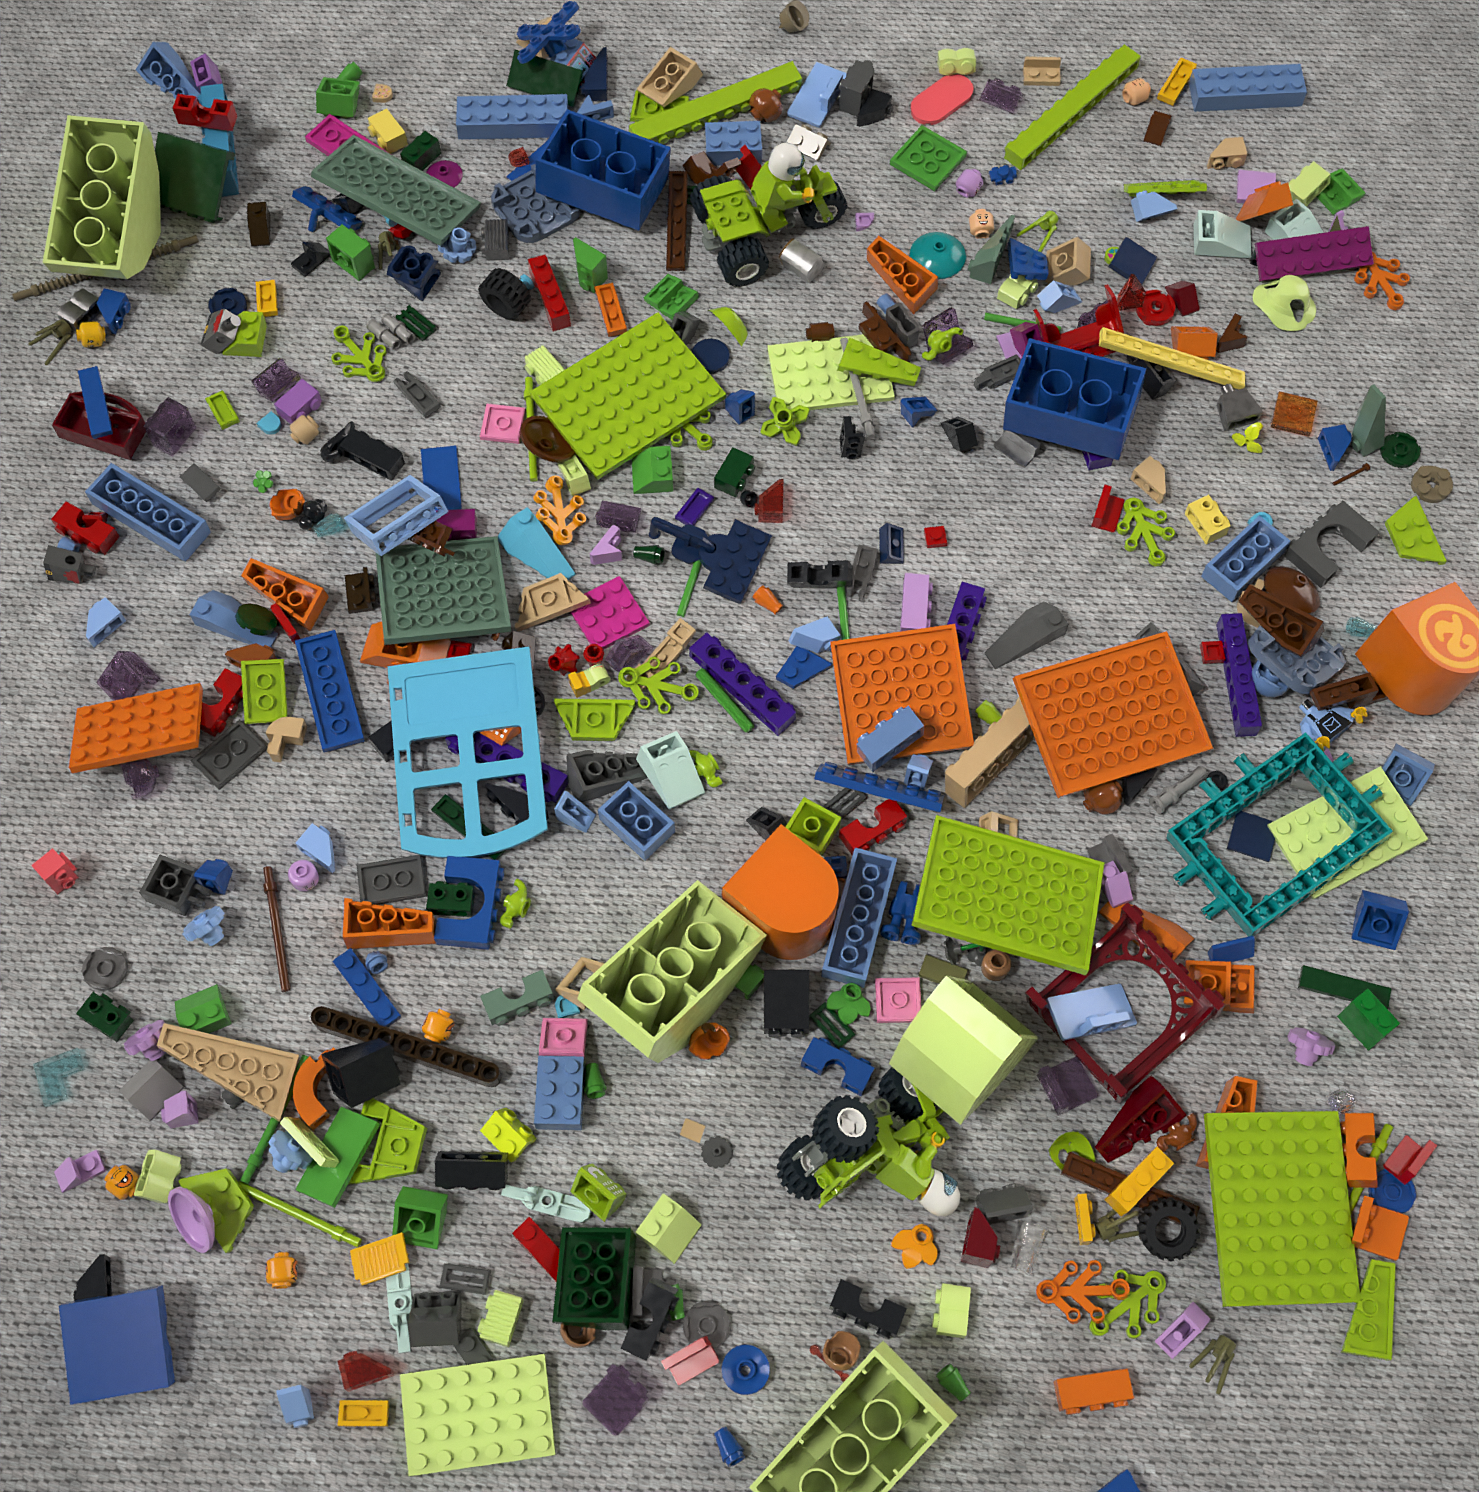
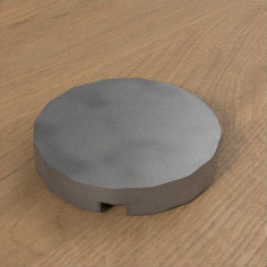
M102 947L95 952H91L86 957L82 966V975L86 983L96 990L107 991L114 989L122 983L127 975V960L119 950L113 947Z
M703 1301L696 1303L688 1310L684 1317L683 1331L685 1338L690 1344L707 1336L713 1349H716L725 1342L729 1335L730 1321L728 1314L721 1306L714 1302Z

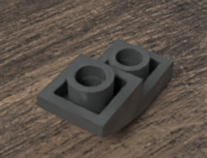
M194 463L179 476L206 503L221 489Z

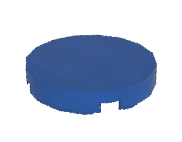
M1386 1169L1377 1172L1378 1188H1368L1369 1197L1374 1198L1373 1204L1401 1214L1409 1211L1416 1199L1415 1185L1412 1180L1404 1185Z

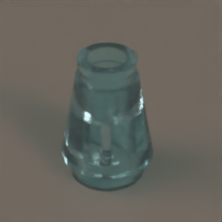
M331 513L314 525L313 530L317 537L340 532L345 526L339 513Z
M1358 616L1355 618L1350 617L1346 624V633L1355 637H1369L1378 626Z

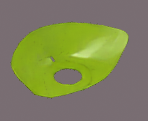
M730 307L708 310L723 322L740 346H742L748 333L739 316Z
M1071 1131L1060 1135L1049 1148V1155L1060 1170H1062L1064 1165L1059 1160V1152L1062 1149L1067 1154L1072 1151L1077 1152L1079 1156L1096 1163L1092 1146L1087 1138L1079 1132Z

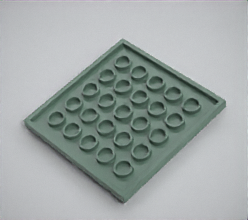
M498 536L447 541L444 548L455 552L454 556L446 553L444 557L418 544L396 546L382 556L376 553L384 644L390 645L511 632Z

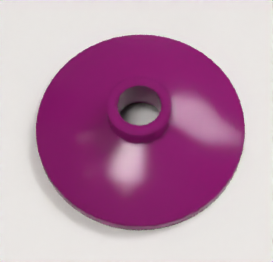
M449 160L433 163L426 172L453 188L463 178L461 167Z

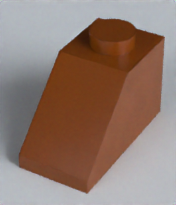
M257 643L229 650L225 653L228 662L238 668H241V661L277 659L274 654L275 651L267 645L261 646Z

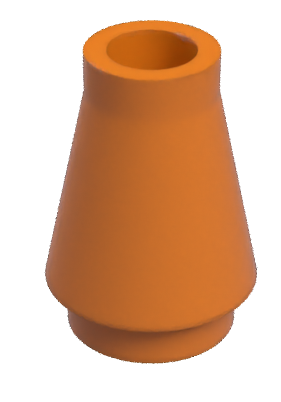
M764 585L752 597L755 599V603L768 609L775 615L783 607L770 588H766Z

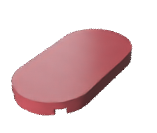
M960 74L942 77L912 100V117L917 122L925 125L926 123H931V125L940 123L970 101L973 93L971 81Z

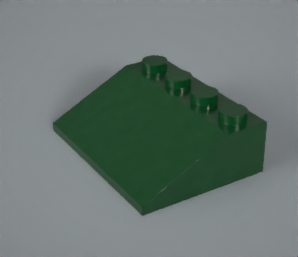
M562 1227L553 1323L599 1330L628 1331L637 1237L631 1228Z

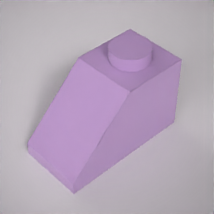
M181 1091L165 1100L164 1109L161 1110L163 1123L170 1128L198 1124L197 1101L187 1091Z
M1192 1302L1154 1342L1173 1359L1204 1329L1211 1319Z

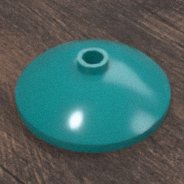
M930 232L920 236L913 242L910 248V257L938 276V279H946L961 271L966 261V251L962 243L954 236L944 232Z

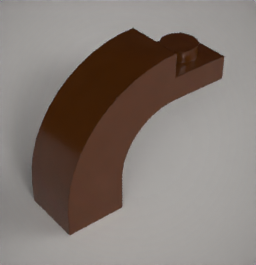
M705 151L690 156L682 166L685 171H688V176L698 185L707 178L718 177L719 175L736 180L734 174L737 173L736 169L741 165V162L737 157L724 162L718 169L711 163Z

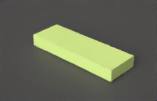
M284 1117L280 1124L320 1167L335 1168L339 1159L300 1118Z

